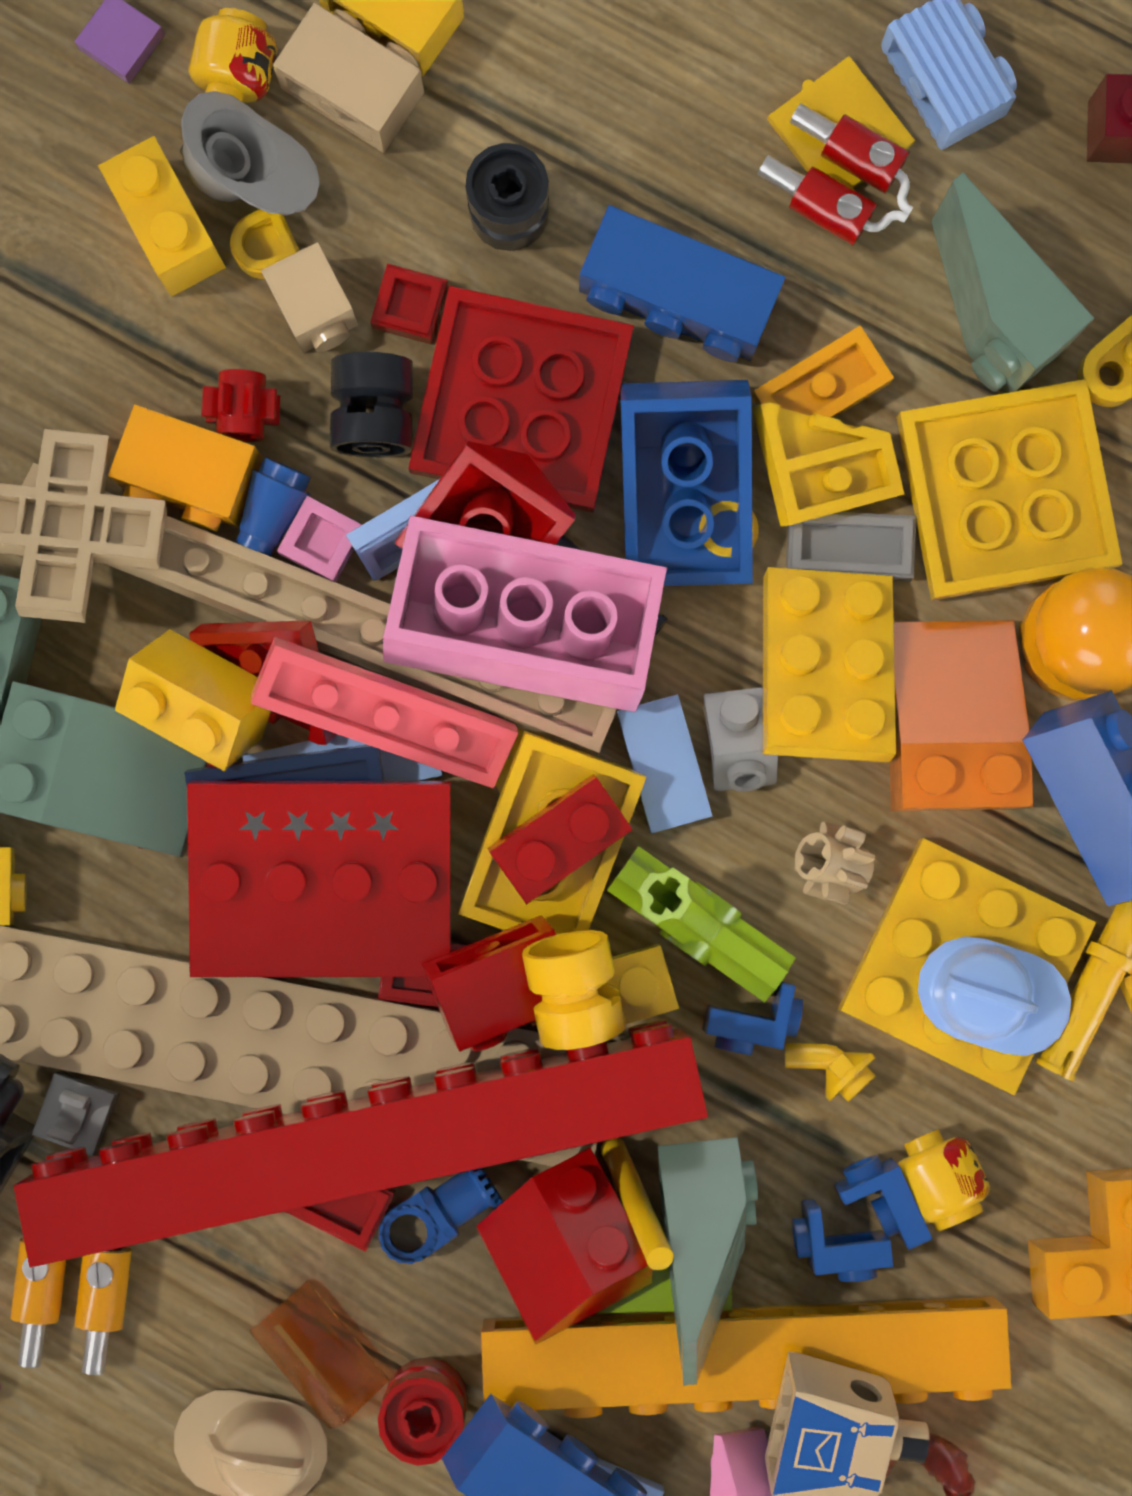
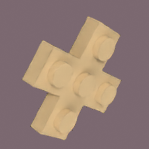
M44 429L35 487L0 483V554L23 556L15 605L18 615L21 617L85 623L94 563L159 570L167 515L165 500L104 494L111 453V443L108 435Z

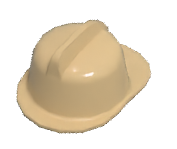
M214 1390L197 1397L181 1413L174 1430V1453L181 1471L194 1485L216 1495L304 1496L321 1478L327 1462V1438L320 1421L304 1406L284 1399L238 1390Z

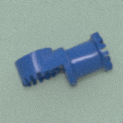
M484 1168L458 1173L434 1190L428 1186L403 1203L393 1206L385 1214L379 1228V1240L382 1250L390 1259L396 1260L400 1264H413L424 1260L459 1236V1227L490 1206L496 1209L504 1201L494 1185L487 1186L492 1182L491 1179H482L487 1176ZM404 1214H413L419 1217L427 1228L425 1243L413 1251H405L398 1248L392 1242L390 1236L392 1222Z

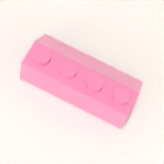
M410 516L383 636V662L636 712L645 691L667 567Z

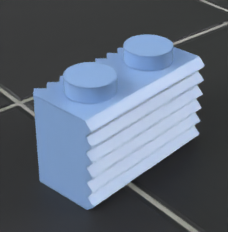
M933 0L926 2L922 7H917L911 13L904 14L900 19L893 20L888 25L881 43L883 53L887 55L895 74L899 76L901 84L906 88L907 95L911 97L913 105L918 109L919 116L924 119L925 126L930 129L931 137L936 140L937 147L941 150L1006 116L1016 99L1013 91L1016 90L1017 83L1011 66L1002 56L996 58L992 56L983 40L986 30L979 11L972 3L963 5L961 0Z

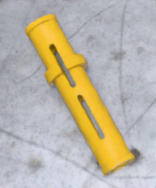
M1132 900L1116 904L1097 943L1090 941L1085 951L1090 957L1070 995L1069 1021L1060 1038L1043 1050L1035 1062L1072 1082L1076 1078L1075 1074L1125 974L1132 975Z

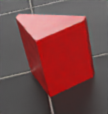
M468 441L413 516L556 545L574 522L576 514L528 454ZM408 523L395 541V544L402 549Z

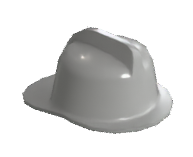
M216 91L201 93L186 105L181 119L184 143L180 148V153L183 156L184 167L190 180L202 193L212 199L224 202L242 199L267 213L290 215L304 211L316 199L320 185L317 166L308 151L293 137L229 94Z

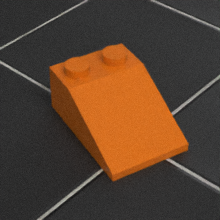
M1014 620L894 622L896 755L890 762L891 811L1014 810L1033 807L1032 758L1022 740L1030 729Z

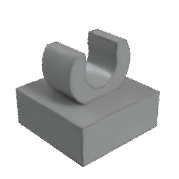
M61 1071L54 1073L32 1135L71 1149L86 1147L87 1155L93 1156L99 1151L120 1092Z

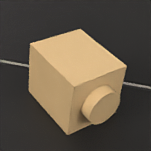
M318 242L261 270L303 353L313 348L317 352L330 350L346 341L350 336L349 330L358 326L353 309Z

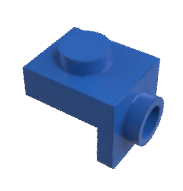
M781 982L774 991L769 1017L707 1005L702 1030L706 1034L716 1036L715 1048L752 1055L754 1044L783 1050L786 1036H797L803 1010V999L794 998L795 985Z
M814 1199L801 1201L802 1218L792 1219L794 1247L797 1258L807 1257L808 1265L815 1275L838 1273V1280L859 1282L876 1278L877 1269L894 1267L891 1240L881 1230L824 1236L820 1206Z

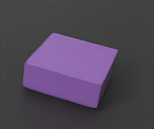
M104 0L74 42L81 52L130 84L163 39L165 33L160 25L125 1Z

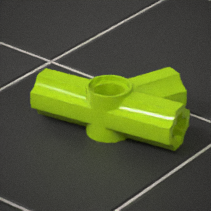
M639 846L607 889L609 893L661 929L659 934L705 967L708 963L764 1003L778 988L796 959L792 954L742 920L741 916L743 914L724 899L697 881L694 883L672 867L670 869Z

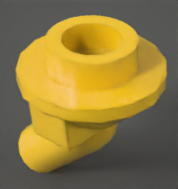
M786 1043L785 1068L826 1070L825 1097L829 1102L839 1094L847 1102H850L876 1077L868 1068L876 1059L873 1053L844 1052L837 1046L829 1044Z

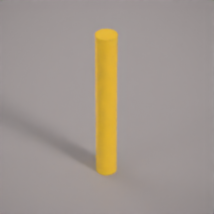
M620 1138L605 1140L600 1148L602 1157L646 1262L653 1270H664L671 1265L674 1255L626 1145Z

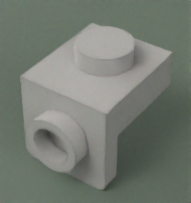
M763 687L704 694V713L712 755L714 789L716 791L735 790L748 792L762 786L775 784L777 782L778 755L763 754Z

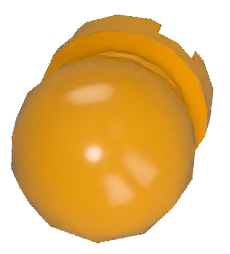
M1089 567L1069 574L1061 581L1050 585L1029 604L1019 629V635L1022 634V651L1027 662L1024 665L1027 673L1044 691L1066 701H1078L1110 690L1115 694L1132 688V575L1115 568Z

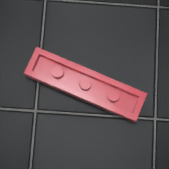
M274 637L251 693V704L492 789L495 787L519 733L516 724L277 637Z

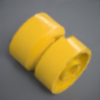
M594 930L561 933L536 941L523 950L522 957L529 989L533 993L542 996V1001L533 1009L540 1043L545 1048L572 1050L606 1042L625 1030L626 1022L619 989L614 985L606 983L614 976L615 972L607 934Z

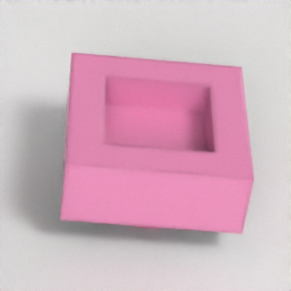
M306 496L277 552L305 569L325 579L337 582L354 551L346 534L362 524Z

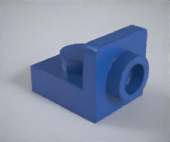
M873 1155L854 1162L843 1170L846 1178L836 1182L834 1187L845 1205L878 1191L881 1197L871 1201V1205L887 1237L898 1233L899 1238L908 1250L932 1240L900 1166L892 1158L881 1162L878 1155Z

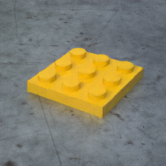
M1087 379L899 412L896 419L931 601L1063 578L1089 567L1117 568L1123 564Z
M919 838L838 1010L1015 1096L1035 1053L1026 1056L1004 1054L954 1038L936 1028L924 1013L918 995L920 971L929 954L947 941L965 936L988 939L1037 955L1053 964L1066 980V984H1068L1096 922L925 838Z

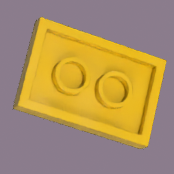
M767 568L763 577V754L888 763L896 755L893 576Z
M524 730L458 906V914L502 930L509 929L540 915L553 927L556 935L589 930L624 837L527 905L487 848L542 811L559 797L568 793L592 774L598 778L627 822L630 823L647 777L640 772Z

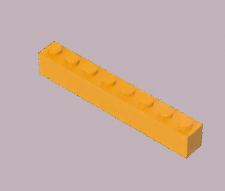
M994 1296L732 1308V1311H722L697 1384L683 1386L674 1312L593 1314L536 1345L521 1317L483 1319L481 1329L484 1402L492 1394L510 1407H513L517 1401H521L537 1413L538 1410L564 1409V1415L570 1418L596 1417L603 1413V1407L629 1406V1412L635 1415H657L667 1412L668 1404L694 1403V1409L700 1412H723L733 1408V1401L759 1400V1406L762 1408L775 1409L788 1351L881 1376L890 1382L895 1403H921L928 1400V1393L953 1392V1397L956 1399L979 1401L992 1398L993 1390L1012 1389L1007 1308Z

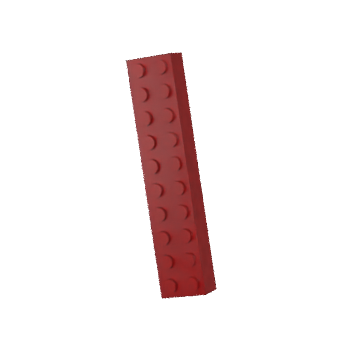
M667 1020L653 1021L629 1027L630 1039L608 1044L603 1042L589 1047L566 1050V1053L541 1058L539 1048L525 1049L501 1055V1067L476 1072L474 1062L461 1063L437 1069V1075L434 1076L435 1082L412 1086L410 1076L397 1077L371 1084L372 1089L367 1090V1097L347 1100L345 1090L333 1091L307 1098V1103L300 1105L301 1111L285 1115L282 1113L281 1104H275L245 1111L242 1113V1117L233 1120L234 1126L218 1129L216 1118L178 1126L176 1127V1132L166 1135V1141L153 1143L151 1132L114 1140L111 1142V1146L99 1149L100 1155L88 1157L86 1147L49 1154L46 1156V1160L31 1164L33 1174L13 1185L29 1268L708 1118L691 1036L680 1028L673 1029L672 1024H667Z

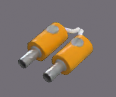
M20 1238L10 1319L23 1323L18 1365L36 1368L41 1366L45 1326L59 1322L66 1260L29 1268L24 1238ZM129 1247L82 1256L74 1323L75 1327L87 1330L82 1373L89 1375H102L105 1373L109 1332L123 1329L132 1249Z

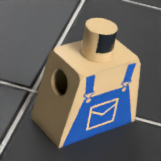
M788 1351L765 1453L771 1496H878L882 1493L890 1460L919 1464L925 1463L929 1449L928 1425L926 1422L899 1419L890 1382L878 1375Z

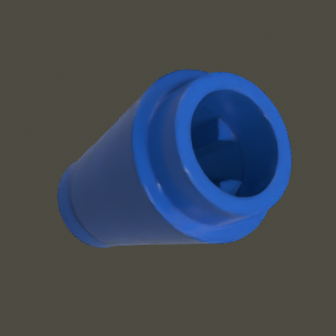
M264 457L259 471L252 469L239 528L240 532L236 542L271 556L275 546L279 544L292 524L306 496L310 497L311 494L306 492L311 477L280 462Z

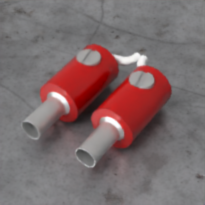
M800 103L790 123L825 143L821 157L884 194L888 192L895 179H898L901 187L897 195V203L902 211H891L879 222H869L878 204L814 166L809 169L806 175H802L768 155L761 165L758 175L793 196L789 209L852 246L856 244L864 230L879 232L884 230L894 220L904 223L913 209L908 204L906 198L910 189V181L907 174L901 170L910 151L847 114H844L838 123H834Z

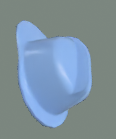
M964 936L947 941L929 954L920 971L918 995L924 1013L936 1028L954 1038L1004 1054L1026 1056L1048 1048L1060 1038L1069 1021L1071 997L1066 980L1053 964L1037 955L988 939Z

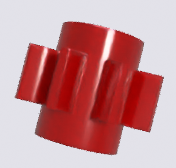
M245 369L222 370L218 375V387H202L201 417L206 418V423H216V433L242 442L262 441L264 439V425L279 426L281 395H277V389L266 388V375L261 372Z

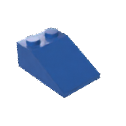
M749 381L622 383L621 422L626 559L667 567L664 586L753 584L752 411ZM722 501L738 503L737 513L728 510L721 511L714 517L711 506ZM703 514H705L707 522L699 533L700 521ZM711 537L721 547H732L731 556L733 557L718 556L710 552L704 543Z

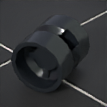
M501 143L487 147L474 158L467 170L465 185L473 230L484 243L498 250L515 251L528 247L540 238L548 224L549 179L545 165L533 151L520 144Z
M352 352L332 358L331 396L340 402V407L330 413L331 451L348 456L369 458L397 457L412 452L413 417L410 412L403 408V404L413 399V361L405 356L383 352ZM366 409H374V412H366Z

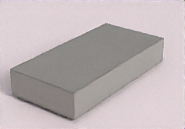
M838 512L790 525L787 527L786 568L893 576L894 581H911L914 578L916 516Z

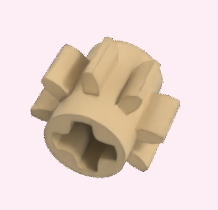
M824 821L821 822L820 833H811L803 838L796 850L794 866L795 871L807 880L803 892L813 897L845 905L848 904L849 893H857L866 889L873 875L875 855L871 854L866 848L861 847L866 834L845 825L840 827Z

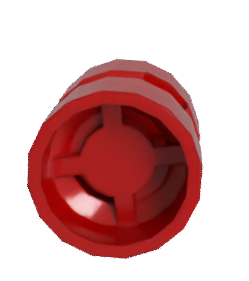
M427 1357L413 1359L399 1367L389 1380L377 1418L379 1436L387 1450L400 1461L416 1466L434 1464L442 1459L463 1431L468 1396L466 1385L459 1372L445 1361Z

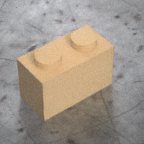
M313 3L273 64L280 88L382 153H385L424 94L421 70L417 68L419 64L401 46L388 42L384 47L365 35L366 29L350 14L340 9H335L332 14L316 3Z

